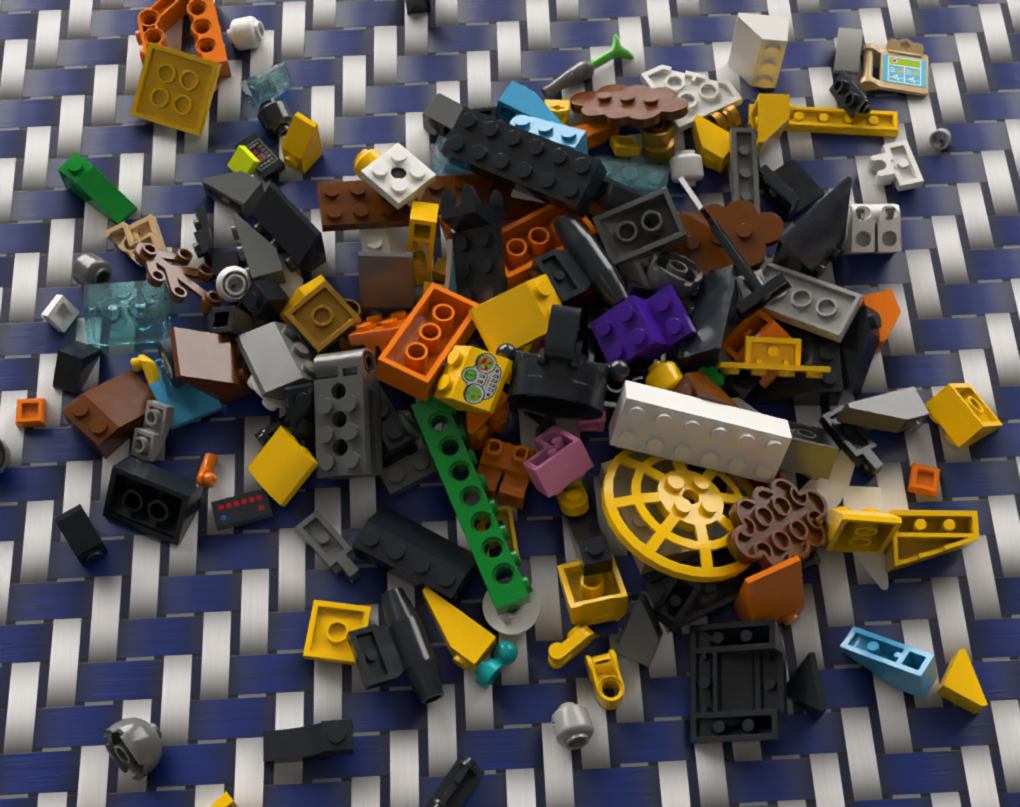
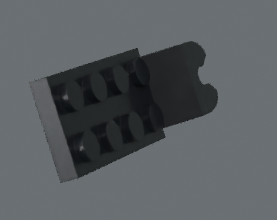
M465 184L461 193L462 201L459 205L451 189H446L441 197L442 221L455 231V233L451 234L457 294L482 304L507 291L501 225L499 224L508 217L505 198L500 191L493 190L489 204L484 203V200L477 194L472 185ZM477 328L471 335L472 338L481 337Z

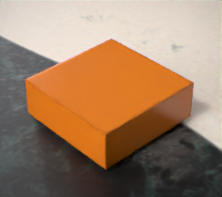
M17 399L16 426L18 428L46 427V399Z
M913 463L910 467L907 492L935 498L938 491L940 469Z

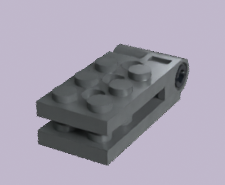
M364 348L317 355L313 362L314 374L317 380H314L317 478L343 480L383 476L380 384L377 379V364L374 353L371 349Z

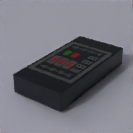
M255 132L234 145L235 150H237L239 145L246 146L260 161L255 172L265 182L286 169L285 163Z

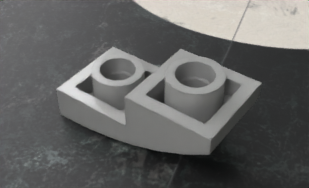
M838 28L833 73H841L844 70L847 74L858 75L863 29Z
M147 400L143 427H136L134 429L131 455L149 462L156 459L168 435L175 407L156 400Z

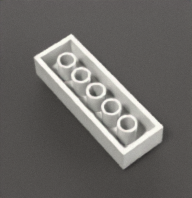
M628 380L624 382L609 424V444L612 446L765 483H771L775 479L792 440L788 420Z

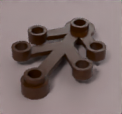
M139 243L135 247L134 258L137 263L146 267L148 274L147 282L153 287H161L166 278L170 291L168 296L171 301L180 304L185 300L187 291L179 285L180 283L200 298L199 308L206 314H209L212 308L222 306V297L218 292L212 290L207 292L189 279L195 278L208 282L212 277V268L210 266L201 264L198 269L182 267L189 265L193 257L190 251L183 248L179 249L177 253L159 251L151 243ZM168 262H176L181 266L170 265Z

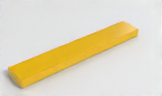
M749 104L748 128H751V110L754 104ZM794 106L793 118L789 119L788 128H785L784 131L897 137L899 133L898 112L871 110L867 115L856 113L851 118L844 109Z

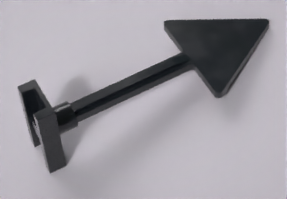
M684 177L678 178L699 211L708 221L714 236L747 281L746 286L751 293L735 304L746 319L792 287L782 272L766 283L759 275L756 276L722 226L712 218Z

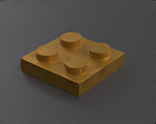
M326 280L284 313L285 318L319 355L324 353L361 322L359 315Z

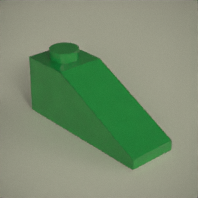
M75 153L58 168L65 187L116 225L125 222L137 211V207L94 165L79 154Z

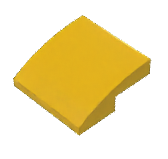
M280 426L248 466V470L264 490L278 504L285 507L318 466V463L308 448L299 445L290 431Z

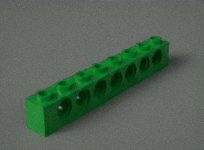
M434 396L429 397L427 402L420 401L412 404L411 407L498 616L530 603L528 593L533 592L527 576H520L517 567L521 566L520 559L515 549L510 551L506 541L511 540L505 524L499 525L495 516L500 514L494 499L488 500L484 490L489 489L483 473L478 475L474 468V465L478 464L472 448L467 450L463 441L467 440V436L462 424L456 425L453 416L457 415L456 410ZM438 423L448 424L446 429L442 431L434 429ZM449 447L458 448L457 453L448 456L444 454L445 450ZM465 471L469 473L465 480L459 481L455 479V475L458 472ZM476 496L480 500L476 505L468 506L465 504L467 498ZM482 521L491 524L490 528L484 532L476 530L477 524ZM491 547H499L502 550L501 554L495 558L486 555ZM502 573H510L513 576L512 580L507 584H501L497 581L498 576Z

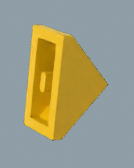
M964 648L959 650L951 659L936 694L976 714L980 713L988 704L967 651Z

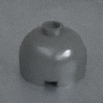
M663 250L655 252L647 272V280L654 292L657 293L670 285L674 287L680 300L693 294L703 276L702 271L698 274L695 270L697 265L686 256L677 252L670 251L669 255L662 254Z
M136 717L125 718L111 725L102 734L103 738L108 736L110 741L105 747L112 760L124 773L128 772L129 768L136 774L132 777L134 780H141L147 776L161 759L162 742L160 738L162 733L154 723L149 724L145 720Z

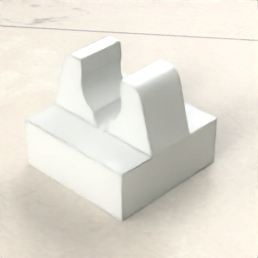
M57 294L41 316L58 332L65 333L80 312L63 295Z

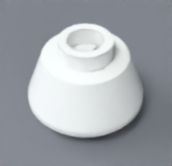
M238 266L226 267L219 273L216 279L218 294L229 302H239L252 284L248 272Z

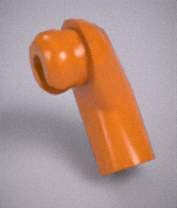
M205 453L197 475V482L203 484L204 488L214 487L217 482V476L213 472L219 458L211 453Z

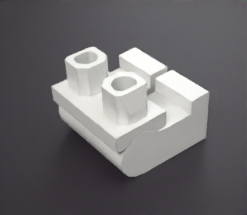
M895 203L849 204L847 218L848 238L845 254L902 252L899 205Z

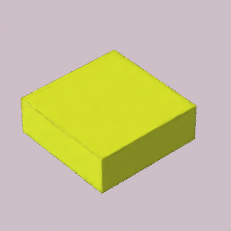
M239 145L227 166L233 172L242 171L251 175L260 161L246 146Z

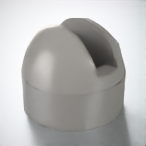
M939 128L930 135L929 141L933 148L943 150L951 143L952 135L949 130ZM942 134H944L945 137L943 143H939Z

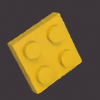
M314 600L303 652L304 659L357 666L346 636L349 631L370 625L372 608L369 606Z

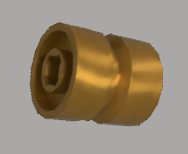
M661 120L654 126L641 128L642 153L645 160L652 163L669 161L675 154L673 120Z

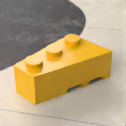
M890 510L888 513L902 518V524L885 549L886 573L972 545L980 539L978 512Z

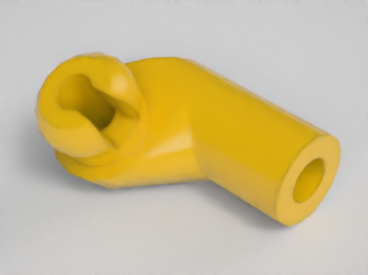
M144 354L130 360L135 372L144 371L148 385L159 381L157 368L153 360Z

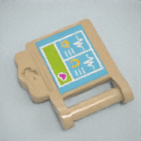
M907 38L901 40L890 39L886 43L885 48L872 43L863 44L861 46L863 77L860 79V88L865 91L879 89L925 97L928 93V56L923 55V45L914 43ZM880 56L879 80L873 78V57Z

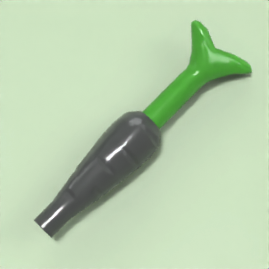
M614 34L609 51L591 61L583 60L578 62L551 84L542 88V94L548 97L555 92L588 80L594 75L595 69L615 58L633 60L634 56L629 50L621 46L617 34Z

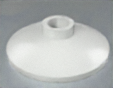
M513 577L503 578L498 580V582L501 584H507L512 580ZM531 585L533 592L528 593L530 603L518 607L514 613L506 612L499 616L487 590L483 599V613L488 624L494 630L506 635H516L529 630L537 621L541 610L540 597L536 589Z

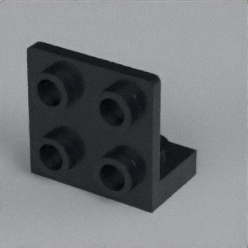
M794 160L788 161L775 171H772L766 164L758 169L759 193L786 221L824 197L825 191Z

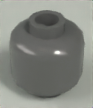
M86 253L78 257L74 262L72 276L84 288L90 291H99L110 283L112 268L106 260L98 255Z

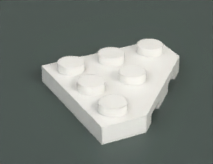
M660 65L646 71L640 77L643 85L651 89L657 87L671 88L675 92V97L687 100L688 114L683 118L673 120L677 133L691 128L696 114L707 119L710 114L714 112L720 113L723 108L729 105L737 107L742 103V97L728 80L720 79L719 81L706 79L703 74L686 71L685 73L671 70L672 67Z

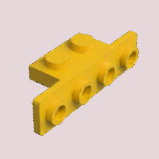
M745 336L743 363H716L717 369H723V374L739 375L740 370H751L750 375L767 376V371H777L779 377H795V372L806 373V378H823V374L831 372V367L800 365L801 339Z

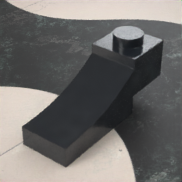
M588 499L589 509L586 513L580 516L565 515L576 557L579 558L584 577L612 571L613 563L606 535L603 534L591 499Z
M352 719L328 720L304 727L263 731V762L265 764L325 760V757L355 755Z

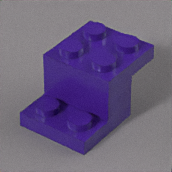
M670 285L648 299L631 295L589 324L609 364L614 360H623L629 364L637 358L654 361L697 333L674 287Z

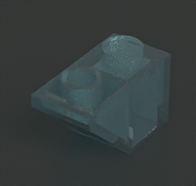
M284 61L240 82L250 105L259 107L268 99L279 97L295 84Z

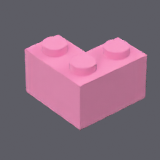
M553 425L533 439L538 453L523 462L536 490L548 498L562 492L565 486L574 480L582 478L589 469L594 467L581 439L556 425Z

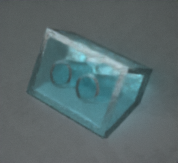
M598 153L595 155V158L600 159L606 168V177L642 191L645 195L667 187L670 165Z
M164 280L161 287H153L147 281L84 284L83 312L88 345L108 346L154 343L170 338L171 300L168 296L170 292L166 281Z

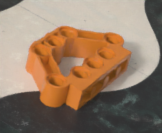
M158 0L150 8L144 9L138 14L139 30L135 31L138 45H143V49L139 50L142 64L145 60L149 42L168 47L165 33L188 13L197 56L222 64L218 79L231 76L226 55L227 51L223 43L222 31L213 0ZM218 80L216 83L215 91L218 88Z

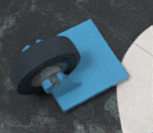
M171 337L159 341L157 349L160 359L155 360L159 381L149 384V388L156 401L175 407L170 426L171 430L223 410L221 403L217 399L176 378Z

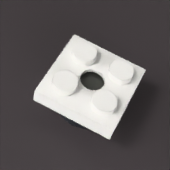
M397 143L361 170L360 177L378 192L383 201L400 209L405 204L412 207V201L415 199L421 200L425 188L435 181L436 174L401 144Z

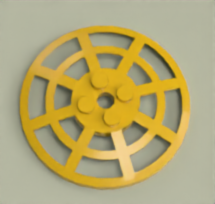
M624 449L615 456L602 482L601 500L603 511L616 537L638 559L664 574L693 582L723 581L737 576L751 565L736 561L722 567H713L711 551L725 548L728 535L735 529L731 521L722 514L724 504L733 505L739 499L747 498L741 495L734 482L725 473L706 469L701 475L687 470L683 462L671 460L675 470L664 474L651 466L670 459L652 456L642 463L627 457L635 452L629 449ZM619 465L636 470L631 481V495L614 498L613 482ZM643 475L659 482L655 492L641 493ZM733 475L747 494L754 489L747 478ZM716 476L720 477L733 494L720 493L712 480ZM683 497H688L692 499L695 504H691L687 499ZM645 504H656L658 511L665 518L662 524H659L653 518ZM634 506L643 522L655 532L646 545L627 527L618 509ZM716 523L728 532L724 537L709 541L707 530ZM676 526L682 530L695 532L697 541L683 538L671 531ZM664 540L681 548L699 551L701 567L677 563L661 556L656 551Z

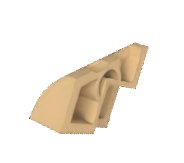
M152 214L130 225L122 222L104 231V235L135 262L134 250L139 243H151L159 251L168 252L158 222Z

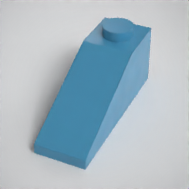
M514 81L510 83L498 100L499 119L508 124L516 113L562 124L534 91Z
M853 626L840 645V651L896 689L925 699L938 678L935 655Z

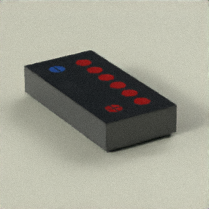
M264 489L211 502L218 531L273 517L269 496Z

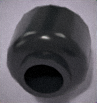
M276 98L264 101L259 106L257 118L265 132L271 136L278 135V137H283L287 134L294 117L283 100H276Z

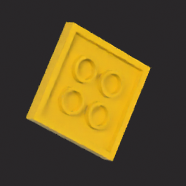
M149 42L130 115L202 137L222 64Z

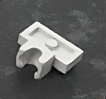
M907 140L885 144L881 149L882 154L870 157L867 170L870 172L878 171L876 180L873 183L875 187L892 184V181H894L897 191L922 187L924 180Z

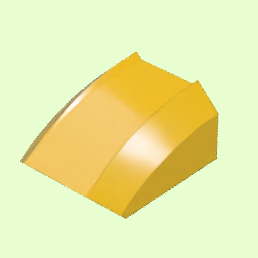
M611 554L613 558L612 571L585 577L579 560L557 565L572 624L580 625L581 627L612 620L618 621L625 615L628 608V595L613 554Z

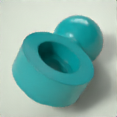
M508 641L499 643L494 651L495 658L490 659L488 662L483 660L474 673L477 676L475 682L485 690L495 681L504 665H510L516 660L518 651L513 643Z

